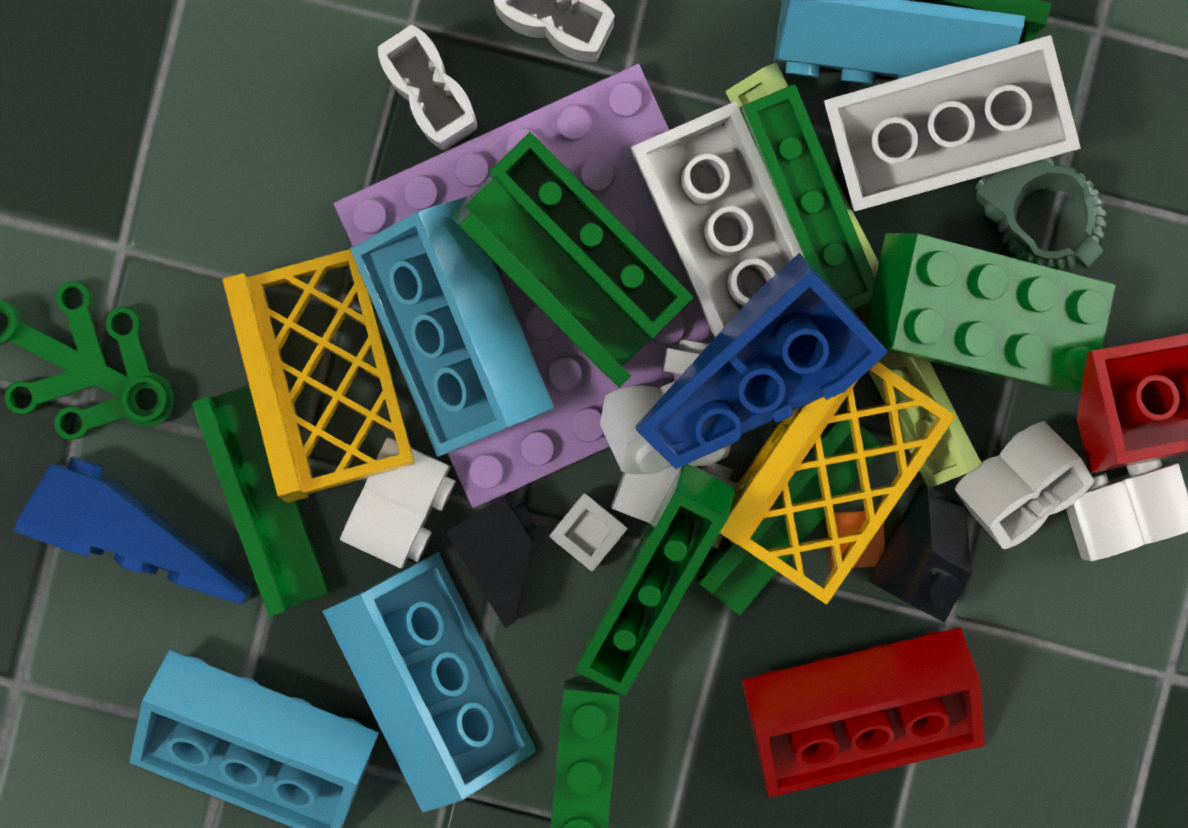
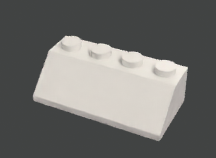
M1051 35L824 100L854 212L1081 149Z
M736 101L631 147L714 337L721 332L749 299L798 253L803 256Z

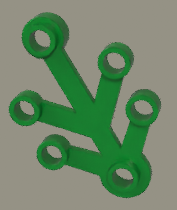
M74 281L66 282L56 292V304L62 312L66 313L77 350L23 323L16 307L7 301L0 300V312L4 313L8 319L7 328L0 333V345L12 342L66 370V372L35 382L16 381L9 385L5 391L4 400L10 411L16 414H31L37 411L44 402L97 386L117 397L86 409L77 406L61 409L54 420V427L59 436L67 440L81 439L92 428L124 418L140 427H153L165 422L171 416L176 403L175 391L167 378L150 371L139 337L143 321L137 311L131 308L118 307L108 314L105 321L108 334L118 340L127 373L126 376L107 366L90 313V308L93 304V294L85 284ZM73 288H78L83 294L82 305L76 309H71L66 303V295ZM126 313L131 316L133 327L128 334L121 335L115 328V321L118 316ZM21 387L28 388L32 394V402L26 408L19 407L15 401V394ZM147 388L152 389L157 395V404L151 410L144 409L139 402L141 392ZM72 412L78 414L82 420V427L75 434L68 432L64 425L66 416Z

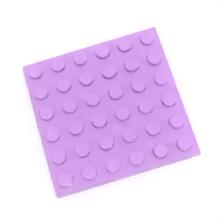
M639 64L333 203L354 247L417 211L463 197L468 198L490 176L489 171L531 132L694 297L654 338L649 340L623 366L631 377L618 388L495 264L554 409L448 452V456L472 508L478 507L609 447L610 445L600 426L605 395L629 386L646 385L660 388L676 381L681 375L662 371L666 349L678 350L680 340L710 344L715 338L631 150L632 146L669 131Z

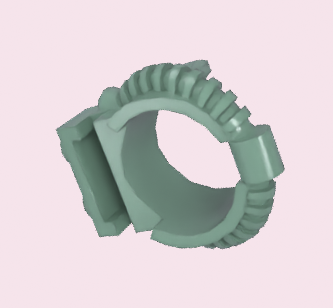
M1049 157L1002 170L994 175H984L975 187L978 190L976 192V200L985 207L986 216L1000 225L998 233L1000 236H1003L1002 242L1005 246H1009L1008 251L1012 255L1016 254V259L1064 271L1065 268H1069V270L1074 269L1077 264L1087 269L1104 252L1099 245V241H1102L1104 237L1102 230L1106 229V222L1104 221L1106 211L1102 209L1105 206L1102 199H1099V191L1093 189L1094 184L1090 180L1086 181V176L1082 173H1076V169L1072 167L1067 168L1063 164L1054 166L1052 158ZM1053 186L1054 190L1063 191L1076 197L1083 205L1088 217L1085 239L1074 251L1070 248L1060 251L1039 249L1034 240L1016 223L1018 208L1025 197L1036 190Z

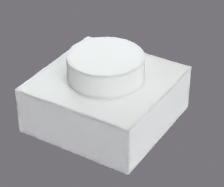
M680 340L678 350L666 349L662 371L682 375L709 344Z
M584 492L550 533L549 537L593 572L628 527Z

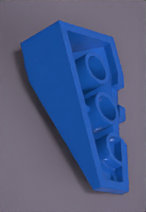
M798 253L749 299L638 422L635 428L675 469H678L739 441L742 434L772 420L778 423L793 416L792 411L822 397L828 400L845 392L883 358L888 351L833 287Z
M71 456L69 464L61 462L49 465L17 519L13 532L88 557L89 553L103 555L106 550L115 553L113 560L119 563L121 568L149 574H157L159 568L168 571L167 579L177 585L238 604H244L249 601L254 591L250 585L115 480L101 476L103 466L79 457Z

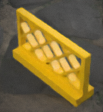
M350 249L247 277L245 273L222 279L279 498L286 503L308 498L310 493L415 465L373 303ZM350 265L354 285L343 303L317 290L327 271ZM313 275L309 284L299 280L300 278ZM288 282L304 292L287 319L269 309L264 288ZM312 296L338 310L322 338L296 324ZM357 297L362 314L351 309ZM346 315L365 325L368 338L357 357L330 343ZM272 319L284 325L278 336H276ZM292 330L318 344L302 372L284 363L280 352ZM326 349L352 363L337 391L310 377ZM371 350L377 368L365 362ZM360 369L379 378L383 389L371 411L345 397ZM286 372L297 378L291 391ZM306 384L332 398L316 426L298 417L294 406L295 401ZM340 403L367 417L350 446L324 431ZM385 404H387L391 422L379 416ZM374 422L394 432L399 450L398 455L376 461L358 451ZM300 426L312 432L305 445ZM320 437L346 451L335 472L313 478L308 457ZM354 457L366 463L348 468Z
M877 362L869 371L883 380L887 404L856 409L853 391L855 382L845 392L828 400L822 397L792 411L793 416L778 423L735 486L729 517L720 532L723 536L744 548L826 605L956 417V415L880 362ZM894 388L908 397L909 400L896 402ZM846 400L847 412L835 414L843 401ZM920 406L936 417L923 438L903 441L898 410ZM888 412L893 443L863 449L858 418ZM849 420L854 451L824 457L820 435L828 423ZM813 447L815 459L803 461ZM915 448L910 457L908 458V460L906 461L904 450ZM895 452L898 474L890 485L870 488L865 457ZM856 459L861 490L831 496L826 465ZM817 467L822 498L791 504L788 487L791 477L796 471ZM781 494L783 506L771 508ZM883 495L874 508L872 497ZM863 499L866 514L865 523L858 532L838 535L833 505ZM824 507L829 537L798 543L793 513ZM785 514L790 545L766 550L750 539L764 518ZM851 542L843 555H841L840 544ZM831 546L834 568L823 584L819 586L804 576L800 552ZM792 554L794 568L778 557Z

